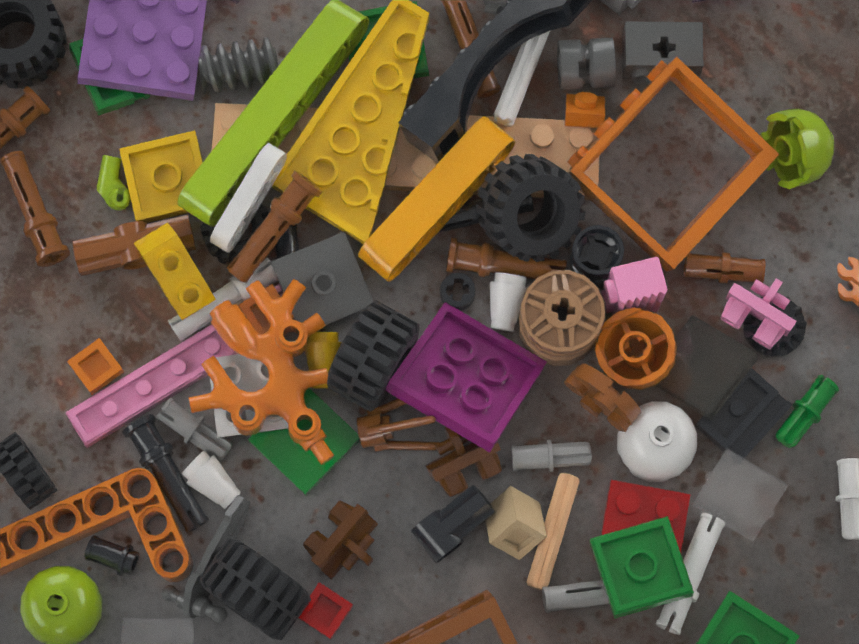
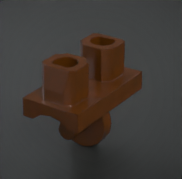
M444 427L448 439L436 444V450L439 455L452 449L454 451L425 465L429 475L436 482L438 481L445 492L452 497L468 488L461 469L474 464L480 478L483 480L502 472L497 454L501 448L498 442L490 453L473 442L463 446L469 440Z
M338 501L328 516V519L337 526V529L329 538L316 530L303 543L304 548L312 557L311 561L331 580L342 567L350 571L358 560L366 566L373 562V558L366 551L375 541L369 534L378 525L368 514V511L359 504L353 507L345 502Z

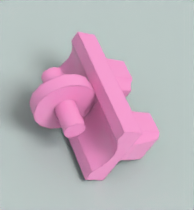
M777 278L771 287L756 279L751 290L762 296L763 299L734 283L725 298L728 302L721 316L722 321L736 329L740 328L748 314L762 321L752 339L769 350L783 335L787 336L797 322L770 305L771 302L785 310L790 302L789 299L777 292L783 283Z

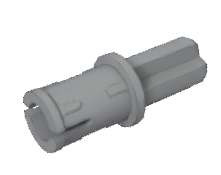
M172 398L167 400L161 408L162 412H159L156 416L158 421L163 422L185 438L183 442L186 444L189 441L210 456L215 455L218 461H222L232 448L233 443L226 437L217 438L216 430L204 422L205 417H196Z
M547 440V444L511 445L513 471L548 468L549 472H553L554 467L585 466L591 464L592 460L589 442L552 444L551 440Z

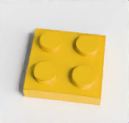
M195 130L119 148L136 221L150 223L189 213L178 206V198L186 183L203 163Z

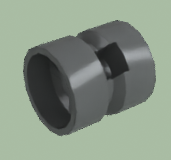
M592 38L587 45H583L580 39L558 40L557 71L560 90L582 89L585 83H589L592 88L615 87L616 60L613 38ZM586 60V68L579 67L578 61Z

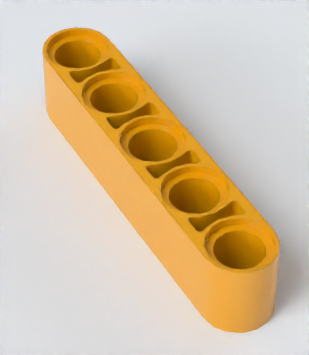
M486 116L480 118L366 240L358 253V257L386 281L394 280L486 181L484 180L488 173L492 174L496 170L495 166L508 157L516 141Z

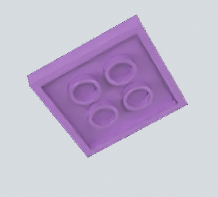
M89 0L77 84L193 101L207 0Z

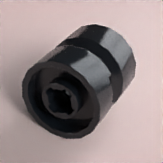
M602 225L589 226L580 231L574 240L569 260L570 271L586 276L598 288L604 287V281L608 280L611 267L620 266L623 259L624 246L618 233Z

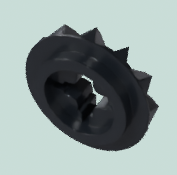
M791 300L785 310L770 302V305L797 321L787 336L783 335L770 350L752 339L762 321L751 314L747 315L743 322V333L747 342L757 352L771 357L784 356L793 352L803 341L807 322L802 314V308Z

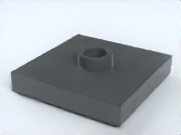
M345 231L271 261L283 293L293 279L306 287L293 308L292 315L294 320L304 322L315 313H318L325 325L361 311L373 302Z

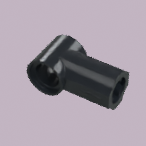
M472 485L444 509H438L420 521L411 532L433 561L438 563L462 545L464 542L463 538L495 514L496 511L484 494L475 485Z

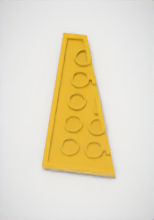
M392 0L287 153L286 162L272 185L273 189L282 194L293 180L291 177L293 172L301 173L323 191L320 197L315 196L305 209L342 232L345 231L347 235L362 244L372 234L400 130L398 122L402 119L429 22V12L409 0Z

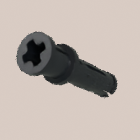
M154 414L146 415L131 423L122 433L125 438L132 440L141 456L139 463L145 469L150 468L156 480L183 524L185 532L189 533L197 529L189 516L190 513L193 514L200 526L208 522L209 519L204 514L178 467L172 460L173 447L171 443H165L154 424L156 422Z

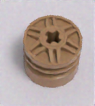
M570 270L551 271L538 277L526 289L518 318L519 337L525 349L547 361L546 364L551 366H569L584 359L595 347L605 319L604 300L598 287L586 276ZM559 307L567 308L565 321L558 320L557 312Z

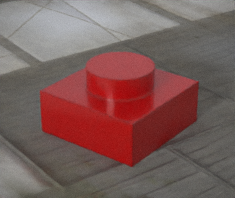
M319 582L310 595L311 601L298 619L332 640L353 608V604Z

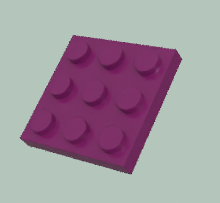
M445 302L392 376L385 391L425 415H433L437 422L490 453L542 373L547 361Z

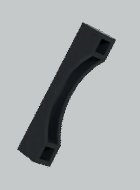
M508 0L505 8L493 20L488 21L483 26L480 35L467 48L462 49L457 54L454 63L442 76L436 77L431 82L428 91L416 104L410 105L405 110L398 124L407 141L438 163L467 132L468 118L473 100L482 82L495 65L512 50L529 39L551 30L569 26L592 0Z

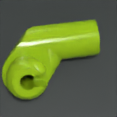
M103 155L97 191L111 209H126L130 204L131 198L129 190L119 179L122 159Z

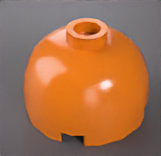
M629 308L618 311L604 322L601 327L602 331L598 336V342H596L595 352L598 364L608 378L624 388L643 390L656 386L669 375L675 364L677 344L671 327L662 316L650 311H644L642 308Z

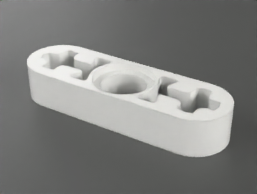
M270 143L262 148L215 226L210 237L211 243L227 253L234 249L282 170L287 159V153Z

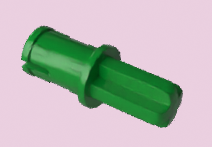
M818 375L801 400H796L793 403L794 410L776 432V439L787 448L795 447L813 423L820 422V414L839 391L837 384L828 377L825 379L824 375Z

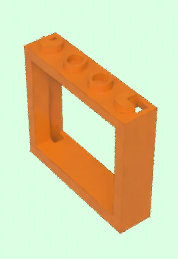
M678 57L668 64L661 60L646 76L651 83L642 92L635 88L620 104L624 112L615 121L609 116L593 133L598 138L597 141L589 149L582 145L567 161L572 166L568 173L572 175L571 178L579 183L580 191L651 258L658 257L661 267L665 271H670L677 267L780 155ZM671 80L751 157L676 239L664 249L584 172Z

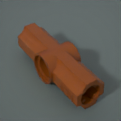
M180 216L150 224L145 221L127 222L115 227L111 233L72 241L79 274L84 276L119 267L125 270L147 267L134 242L167 222L177 233L187 252L196 250L189 216Z

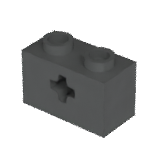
M625 21L622 33L623 79H632L636 83H650L651 81L646 76L661 60L668 64L676 57L700 77L704 66L703 22ZM658 50L664 51L665 57L668 58H661L660 52H658Z

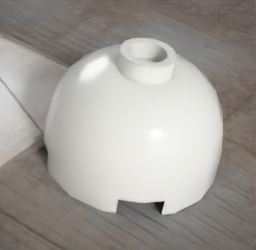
M652 401L639 406L641 414L628 427L626 433L618 431V454H620L623 463L634 476L647 482H666L671 478L679 476L690 466L697 451V432L691 418L681 408L671 403Z

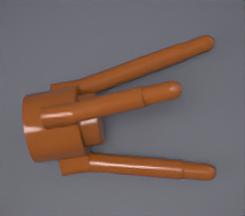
M397 398L378 406L371 412L367 410L366 416L357 417L358 435L362 447L374 446L375 452L388 449L437 451L435 445L440 442L388 441V439L394 438V431L432 424L436 421V418L431 415L392 422L390 415L383 416V414L407 404Z

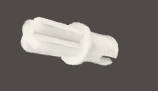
M859 458L840 459L836 461L839 479V495L836 496V501L840 502L842 536L847 540H859Z

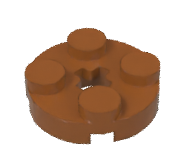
M581 363V365H578L564 381L565 385L575 394L582 397L579 403L586 411L595 417H598L602 412L607 416V420L612 426L626 433L628 427L641 414L640 407L625 391L620 395L611 386L614 381L587 364Z

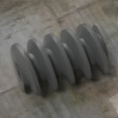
M268 37L263 38L261 49H257L253 39H249L246 51H242L238 42L234 41L230 53L226 52L222 43H218L215 55H211L207 45H202L200 57H198L203 94L207 92L208 83H211L216 93L222 91L224 81L227 82L231 91L237 90L239 79L243 81L246 89L252 88L254 77H257L261 86H263L269 79V75H272L278 67L276 48L272 46Z

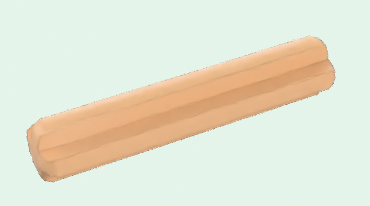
M560 473L544 522L547 537L537 545L527 579V585L531 588L542 590V587H548L580 482L579 478L574 475Z

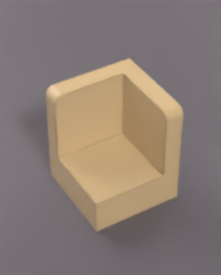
M510 486L491 503L496 511L495 514L486 520L489 543L520 560L547 537L541 505L535 499Z

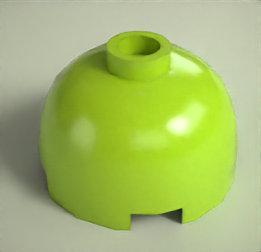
M788 109L769 115L766 118L769 121L767 131L760 133V136L780 154L766 169L767 171L772 168L775 169L777 176L781 179L777 184L780 187L793 189L820 179L830 167L834 153V137L823 119L816 113L802 109Z
M53 566L40 571L27 583L21 595L20 614L25 628L36 640L45 644H78L83 642L95 630L102 617L103 599L98 585L85 572L72 566Z

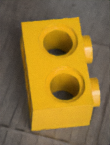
M168 222L134 242L143 260L181 320L216 300L177 233Z

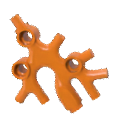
M293 279L279 299H273L261 282L257 280L250 284L246 290L269 321L270 329L264 334L258 333L237 304L232 305L229 300L216 306L209 314L213 318L211 324L232 350L244 357L258 360L267 367L269 371L268 382L262 389L255 392L241 390L232 382L216 357L212 356L205 360L201 366L213 381L214 388L210 393L188 397L191 412L195 413L219 408L226 410L231 414L232 423L236 431L247 436L258 433L268 416L278 415L288 423L291 439L300 444L305 451L311 450L320 464L323 465L335 455L324 441L327 435L321 428V420L318 414L312 409L307 408L304 395L308 388L327 384V368L303 371L295 366L293 357L301 355L306 350L308 337L326 325L318 313H315L304 322L292 319L291 313L306 289L299 281ZM288 332H295L299 337L296 341L289 342L284 336ZM245 410H251L255 413V417L250 421L242 420L240 415ZM309 420L312 423V427L307 431H302L297 427L299 421Z

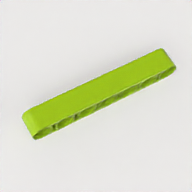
M331 0L186 183L179 195L178 206L210 227L216 226L259 152L268 143L277 148L361 41L368 29V17L340 0Z

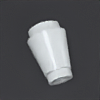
M495 273L494 282H490V328L514 332L521 303L528 288L525 287L526 277L508 273Z
M204 450L181 473L188 480L186 482L187 485L216 504H219L224 510L241 493L215 455L210 457Z

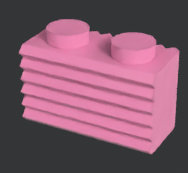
M654 257L611 267L608 280L604 281L605 290H601V296L604 300L606 314L612 312V315H614L618 311L629 308H642L644 311L657 313L668 290L659 258Z

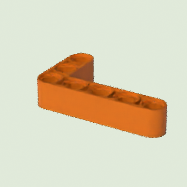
M143 468L131 469L0 529V576L130 517L134 521L153 568L162 578L175 583L183 581L192 572L193 560L160 484L151 472ZM139 480L150 481L151 488L148 495L139 499L132 497L131 490L134 483ZM105 496L112 497L113 508L106 515H96L94 507L97 500ZM67 513H73L76 518L73 529L65 533L59 532L57 524L60 517ZM155 516H164L167 520L165 530L158 535L148 534L147 524L150 519ZM29 530H36L38 533L36 545L28 550L22 549L20 545L22 535ZM172 552L181 553L183 563L180 569L175 572H166L163 568V560L166 555Z

